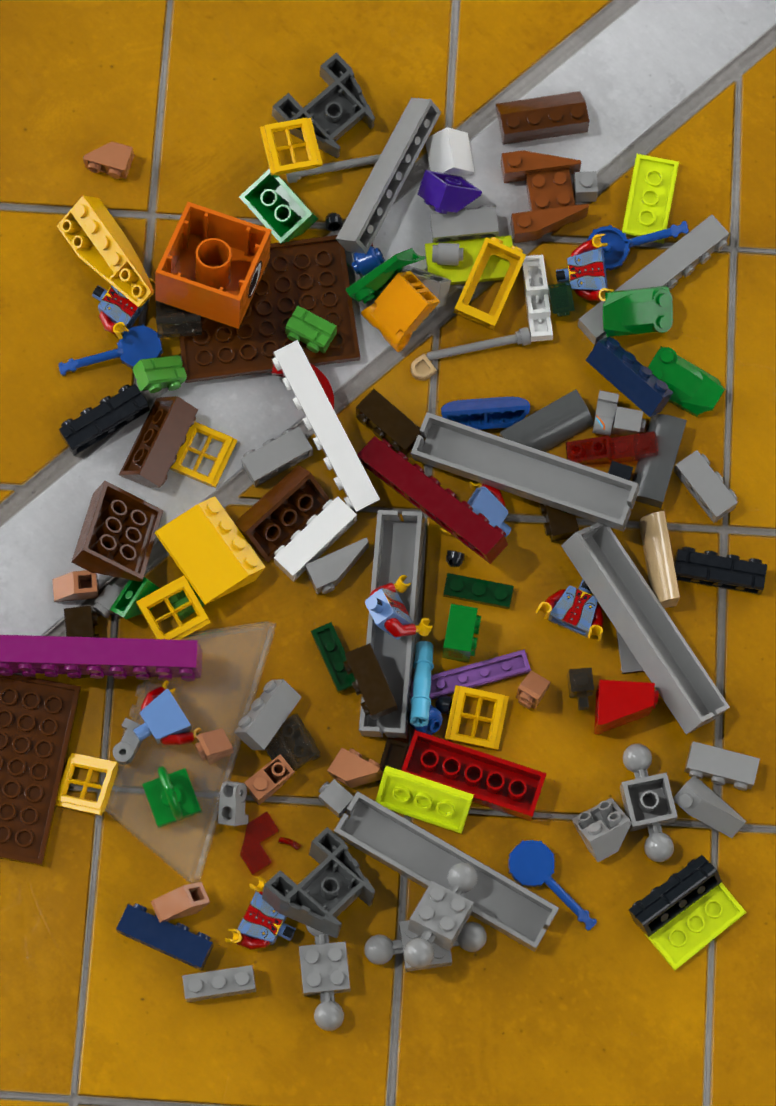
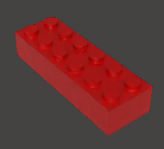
M417 730L414 731L401 770L473 794V803L528 821L532 820L547 774Z

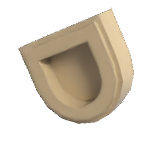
M425 354L416 358L411 364V374L416 380L424 381L437 373L436 368Z

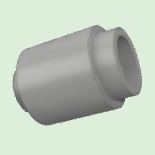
M438 243V245H433L432 262L438 263V265L458 266L459 261H463V248H459V243Z
M107 584L94 601L93 609L105 618L113 615L114 612L110 608L123 589L116 584L112 586Z

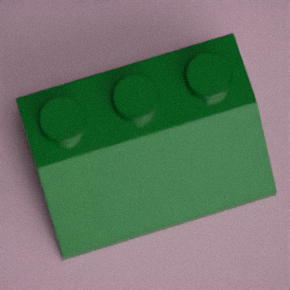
M270 169L239 196L263 225L271 229V234L280 244H284L302 235L318 220L317 216L280 175L271 176Z

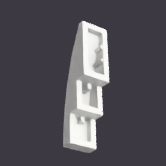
M543 255L526 256L522 264L531 342L553 340Z

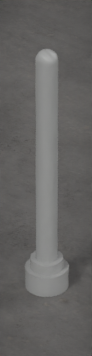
M381 154L327 163L315 169L287 173L288 184L295 183L304 176L376 164Z
M528 327L520 328L513 335L431 351L426 354V357L431 361L513 343L525 346L531 344V337Z

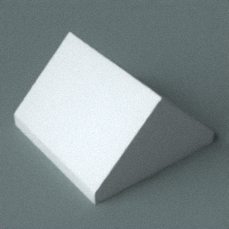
M446 127L428 137L425 144L430 171L457 176L475 174L467 132Z

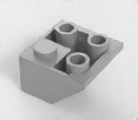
M612 798L602 801L597 806L580 813L572 819L587 849L597 862L619 851L632 824Z

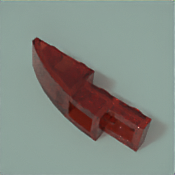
M653 431L613 438L602 436L566 442L567 460L582 465L611 464L612 461L618 463L639 461L638 458L658 455L657 435Z

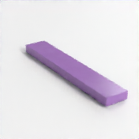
M525 649L431 675L429 698L432 700L454 694L455 685L476 688L529 673L531 668ZM412 680L411 698L413 697V680Z

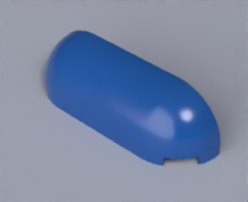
M512 396L457 400L443 405L441 414L443 418L478 430L507 428L521 421L529 414L530 403L526 399Z

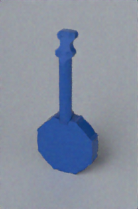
M682 221L679 226L673 224L668 229L627 239L625 233L609 225L594 229L587 241L592 239L594 235L605 234V236L601 237V243H608V245L599 248L603 249L605 269L609 271L622 267L630 253V247L671 236L677 238L680 233L688 234L689 229L687 222Z
M144 325L131 327L128 329L129 332L125 331L122 334L123 338L119 339L117 349L76 360L70 358L67 363L60 362V374L65 376L68 371L75 372L77 368L114 358H120L123 364L133 369L140 359L161 357L163 348L158 332Z
M523 840L509 853L508 873L521 886L540 887L545 883L577 916V920L585 924L586 930L589 931L597 923L596 919L590 918L589 911H584L551 877L554 873V853L542 841Z

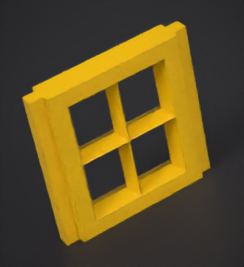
M306 117L260 127L271 176L315 169L323 165L311 118ZM301 128L304 142L293 144L289 130ZM285 131L288 145L277 147L273 133ZM306 146L309 161L297 163L294 148ZM290 149L293 164L281 166L278 151Z
M194 422L186 434V441L179 448L176 454L177 459L170 469L216 488L238 440ZM197 432L208 436L201 451L190 446ZM212 438L223 442L217 457L205 453ZM188 450L199 455L193 469L181 465ZM203 457L214 461L208 476L197 472Z
M184 575L136 601L156 639L181 640L211 623ZM183 590L189 601L174 609L168 598ZM165 601L170 612L155 620L150 608ZM192 605L197 616L182 624L177 613ZM173 615L178 627L163 634L158 623Z
M455 685L444 739L498 750L509 696ZM466 696L478 698L475 715L463 712ZM483 699L495 702L492 718L479 716ZM462 717L474 719L471 736L458 734ZM478 720L491 723L487 740L475 737Z
M71 753L60 782L56 806L102 816L119 769V763ZM76 767L89 769L85 781L72 779ZM93 771L107 773L103 785L90 783ZM70 783L83 786L79 798L67 795ZM88 787L101 789L98 801L85 799Z

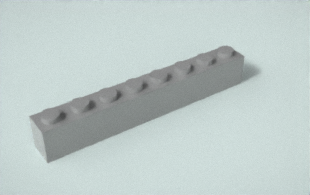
M411 98L336 237V240L347 252L367 254L441 114V111L431 99Z
M713 215L709 216L615 291L667 286L671 290L677 285V280L682 276H689L695 270L694 267L697 264L707 262L711 257V253L715 250H722L728 244L729 232ZM605 301L598 303L579 318L578 327L594 345L599 340L607 337L606 332L603 331V304Z

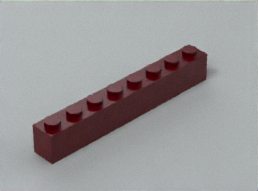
M374 436L357 454L362 465L491 564L508 546L505 538L506 533L498 526H491L489 524L490 521L483 514L479 513L477 515L472 511L473 508L466 501L460 502L457 500V496L449 488L444 490L436 478L433 476L427 477L419 465L409 463V459L402 452L396 453L392 450L393 447L385 439L381 441Z

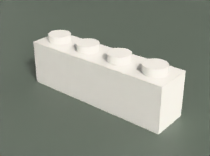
M339 497L327 501L322 507L323 511L318 516L314 514L307 521V526L302 531L297 530L291 536V542L286 546H280L274 553V564L293 582L306 570V564L317 560L357 521V514Z

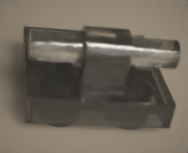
M156 301L158 338L202 335L201 316Z
M294 714L284 721L265 748L271 760L281 754L294 771L311 759L314 761L321 757L309 730L305 728L298 714Z

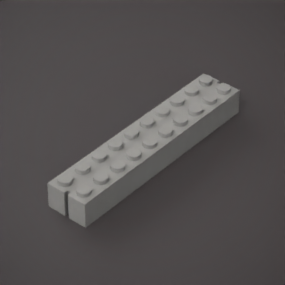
M428 412L420 428L421 435L417 436L411 451L415 461L623 532L631 514L630 508L633 509L639 493L638 483Z
M378 510L371 592L379 586L388 583L395 584L401 575H406L407 578L403 583H411V585L404 593L398 591L396 593L399 594L413 623L417 626L425 531L423 512L402 511V517L405 521L402 522L398 511ZM370 612L366 645L370 643L398 710L372 721L370 715L365 716L361 706L359 732L362 736L383 737V733H385L387 738L408 739L416 635L404 636L397 640L375 624Z
M600 523L593 524L590 527L575 532L561 545L650 681L655 683L656 690H658L686 735L715 720L730 708L610 527Z
M358 791L347 808V814H343L334 829V833L346 843L425 889L429 887L431 881L448 889L450 886L448 883V873L452 866L458 863L470 864L477 872V883L472 890L461 893V896L474 902L471 915L534 952L558 912L559 908Z

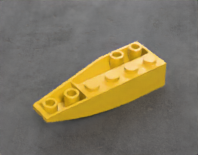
M82 196L57 225L58 229L82 261L137 307L141 308L152 296L154 290L139 257L99 198Z

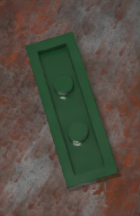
M447 573L443 597L509 609L514 586Z
M332 622L311 630L312 637L337 692L341 693L352 688V682L355 679L352 673L347 674L343 662L347 661L345 650Z

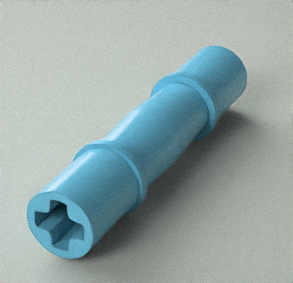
M420 641L416 643L415 661L413 663L415 672L413 697L410 701V722L417 727H423L429 723L431 670L434 667V645L429 641Z

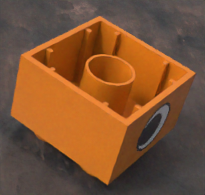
M187 202L155 272V301L239 329L270 258L271 229Z

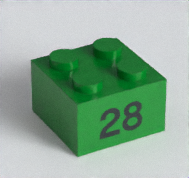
M451 604L442 658L469 662L470 656L475 657L478 638L473 636L474 634L478 635L481 616L477 615L478 608Z

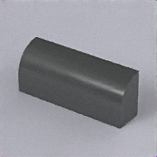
M574 390L501 431L499 437L547 452L593 426V419L577 390Z
M656 414L650 417L632 482L639 485L637 502L658 508L662 507L687 420L664 414Z

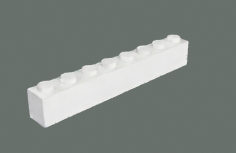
M298 340L273 353L275 358L272 359V362L277 371L282 370L285 376L282 381L287 391L292 389L295 398L292 400L298 411L302 409L305 415L303 422L308 431L313 430L316 436L313 438L317 449H323L326 455L323 460L328 470L333 469L337 476L333 478L339 490L343 489L347 496L344 498L345 503L351 509H354L356 513L378 502L380 498Z

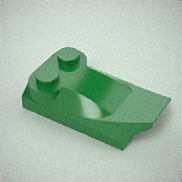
M413 248L395 254L345 290L357 302L362 301L365 304L370 300H375L397 273L401 272L404 266L424 260L426 257L416 254Z
M667 286L605 292L603 331L606 332L607 337L651 332L665 333L671 329L673 324V298Z
M661 346L648 366L652 374L665 382L668 388L674 392L669 402L695 417L703 412L713 411L725 390L719 379L681 358L669 347Z

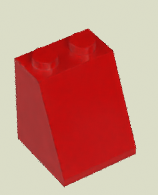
M599 680L596 688L594 734H601L649 716L652 709H655L656 704H658L659 692L654 690L655 683Z

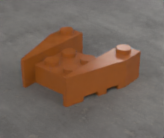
M524 150L502 153L501 169L503 182L525 181L530 207L528 212L512 213L510 224L514 243L536 241L547 233L555 232L562 226L587 217L589 204L575 205L570 177L575 172H580L581 160Z

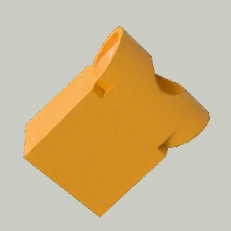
M412 271L397 273L374 301L375 303L365 308L360 314L373 327L379 329L384 339L397 352H400L408 344L412 332L420 326L441 301Z

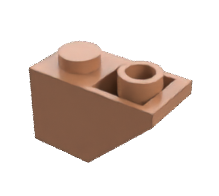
M110 142L84 155L85 168L94 173H107L112 178L119 179L121 177L127 179L134 158L133 147Z
M87 570L73 571L52 579L54 602L95 599L99 596L97 573Z
M530 671L518 687L516 698L519 700L518 703L527 709H530V707L536 709L548 690L550 681Z
M223 728L197 735L198 743L195 744L196 750L201 760H207L209 765L234 753L233 747Z
M344 748L340 749L327 770L332 778L350 788L381 780L383 776L380 764L372 759L366 761L361 758L362 755L353 749L347 751Z
M280 754L246 780L244 784L247 787L248 793L260 805L277 792L295 771Z
M202 882L181 886L151 901L160 923L197 914L210 903Z

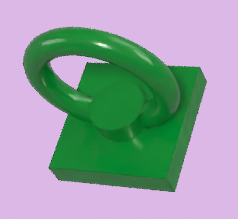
M161 766L157 770L159 778L142 784L158 828L202 812L186 768L168 774L167 769Z

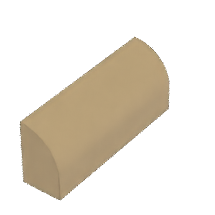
M659 511L642 517L639 527L650 588L663 608L676 606L680 595L665 511Z

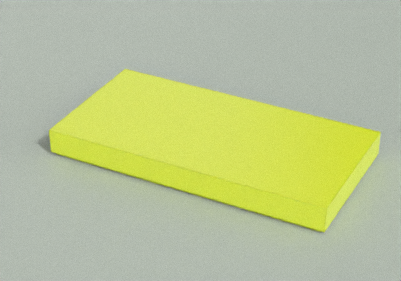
M636 154L622 232L626 234V237L634 238L667 229L679 166L678 161ZM665 238L652 242L664 244Z
M511 235L495 237L502 240L503 245L510 248L513 246ZM485 238L425 244L427 272L451 280L450 285L465 284ZM438 243H459V248H463V261H459L458 266L438 265V263L432 262L433 245H438ZM495 255L490 256L479 282L504 280L510 263Z
M386 766L375 802L391 811L462 834L474 795Z
M721 882L648 937L646 934L645 936L675 971L746 914V911Z

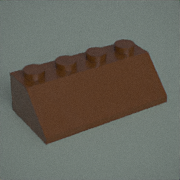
M580 91L495 105L503 145L588 132L590 121L586 101Z
M178 396L156 398L119 475L149 488H160L166 482L167 473L177 459L176 454L179 448L186 441V434L196 420L198 409Z
M297 465L235 522V525L250 546L269 563L275 557L274 553L280 546H286L291 542V536L297 530L302 531L307 526V521L314 514L318 516L323 511L322 507L330 499L312 473Z

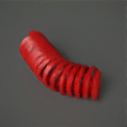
M279 837L278 843L288 844L295 850L301 847L294 840Z

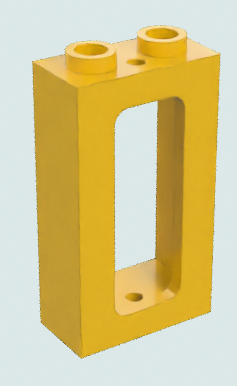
M486 237L453 313L494 330L525 260L526 254L523 253V250L516 246H511L510 248L503 245V241L498 238ZM495 255L507 260L510 266L488 314L469 306V303L490 256Z

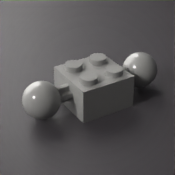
M632 744L623 753V763L629 771L634 772L635 779L622 782L619 787L626 816L632 823L629 829L631 832L647 828L649 837L644 844L645 853L652 861L664 862L672 856L674 844L672 839L662 832L661 825L673 823L678 818L667 773L649 776L647 769L652 763L650 750L645 745Z
M458 863L452 866L448 873V883L450 885L448 889L431 881L410 917L408 930L420 936V938L410 940L404 949V958L411 967L424 968L432 962L434 958L433 943L448 951L454 945L471 915L474 903L461 896V893L472 890L477 883V872L470 864Z
M410 920L399 922L401 940L391 941L387 936L374 935L365 944V956L371 963L377 965L387 963L395 954H403L404 958L406 944L412 939L420 938V936L408 930ZM467 922L453 946H460L468 952L478 951L486 943V931L479 923ZM433 943L434 958L427 967L418 969L411 967L404 958L405 972L452 965L451 950L448 951Z
M306 925L308 932L315 936V945L299 946L303 995H320L321 1003L315 1009L314 1020L321 1029L333 1031L339 1028L344 1020V1011L335 1002L334 993L350 992L346 942L329 943V935Z

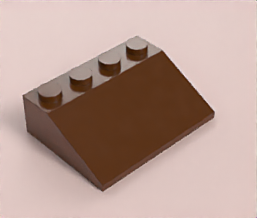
M104 481L92 495L71 563L92 573L141 582L146 571L156 537L155 531L158 530L163 510Z

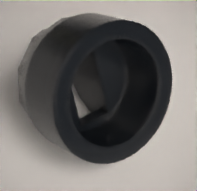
M332 212L326 216L325 227L328 231H338L342 228V218L338 213Z
M447 550L446 562L450 567H459L464 561L465 554Z
M439 697L435 702L436 708L442 714L449 715L453 697Z

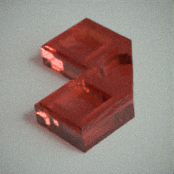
M268 812L249 822L246 827L240 857L252 876L272 864L261 843L277 834L279 829Z

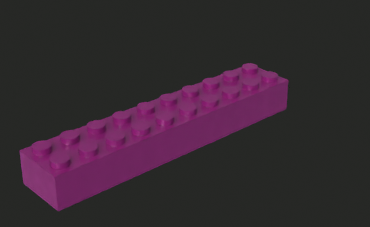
M0 635V675L12 676L13 673H22L23 676L33 677L38 673L44 674L46 677H58V674H67L71 678L90 675L91 678L96 679L104 678V675L113 676L115 679H126L127 676H136V679L139 680L158 677L159 680L170 681L172 677L181 678L183 681H195V678H201L203 651L198 640Z

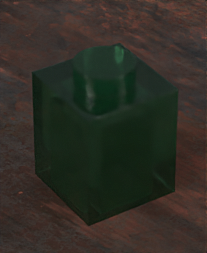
M569 281L548 285L550 307L553 314L561 317L570 315V311H575Z

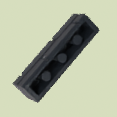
M136 384L123 386L119 389L117 395L112 398L111 396L103 398L97 407L93 409L92 407L86 408L80 413V417L75 420L68 419L61 424L59 429L60 435L74 456L150 411L148 402Z
M682 547V550H677L674 562L677 580L762 594L767 564H762V560L751 558L749 561L740 560L739 556L731 554L722 557L717 556L718 553L714 551L699 553L695 552V549L691 547Z
M701 855L697 859L691 860L678 873L672 874L669 880L661 886L653 888L645 898L636 901L628 911L635 924L649 937L719 885L722 880L716 868Z

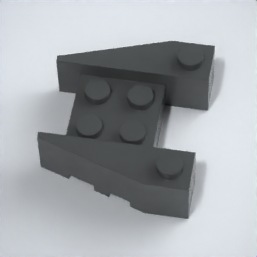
M336 52L320 66V77L329 87L304 108L289 93L272 106V116L278 123L306 117L311 118L318 148L338 158L341 147L336 141L361 120L370 129L374 128L375 117L362 94L360 85H358L351 67ZM301 128L289 130L291 134L304 140Z
M327 827L312 840L309 855L320 865L298 885L282 871H279L264 885L262 899L278 913L337 938L342 923L336 918L358 897L370 907L375 890L360 871L359 864L355 858H352L346 843Z

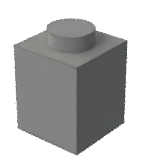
M597 171L574 173L573 190L575 202H596L598 194Z
M617 406L612 434L638 439L639 433L644 432L646 419H642L643 411Z
M335 779L331 783L327 781L318 791L321 793L319 801L338 818L345 813L354 798Z

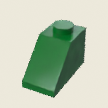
M143 577L141 582L129 580L110 610L124 619L140 615L142 612L136 601L160 588L145 577Z

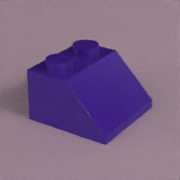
M425 170L417 195L424 199V203L434 206L435 211L447 214V212L457 213L480 197L482 191L461 176Z

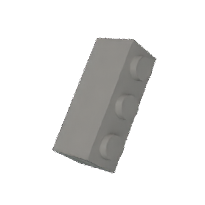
M480 206L478 209L470 210L463 208L457 213L447 212V214H442L435 211L430 214L433 243L497 237L499 234L496 207Z
M299 426L295 429L292 427L285 430L281 437L275 440L274 438L267 440L263 443V447L256 451L252 449L246 452L243 458H241V462L252 483L257 487L312 456L313 448Z
M696 450L675 465L674 473L712 522L715 523L736 508L738 503L737 496L732 489L726 488L723 484L722 476L717 471L714 472L709 466L710 461L708 458Z
M284 679L269 681L264 686V692L251 704L249 713L241 718L238 723V728L234 733L252 750H265L301 699V696Z
M693 741L689 749L684 772L689 773L690 777L696 776L698 779L706 777L710 778L711 782L724 785L729 783L733 784L734 788L746 791L747 788L751 789L754 785L760 758Z
M252 965L182 976L186 1002L256 992Z

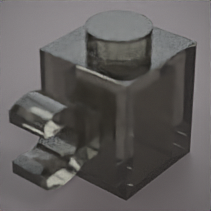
M592 668L569 669L567 674L569 698L577 697L579 711L588 710L587 696H592L594 692Z

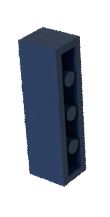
M606 337L599 340L586 359L593 368L649 417L660 413L674 393L665 382L655 377L648 367L639 363L636 357L622 348L620 343L614 338Z
M137 903L134 906L127 905L116 928L118 933L196 969L203 970L214 946L213 942L210 941L211 937L201 932L195 935L189 932V927L179 922L176 925L167 921L160 923L156 914L154 916L147 913L148 909Z

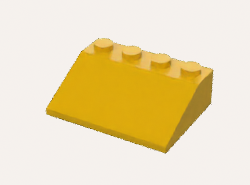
M215 496L198 503L155 531L159 541L205 605L256 581L266 568Z

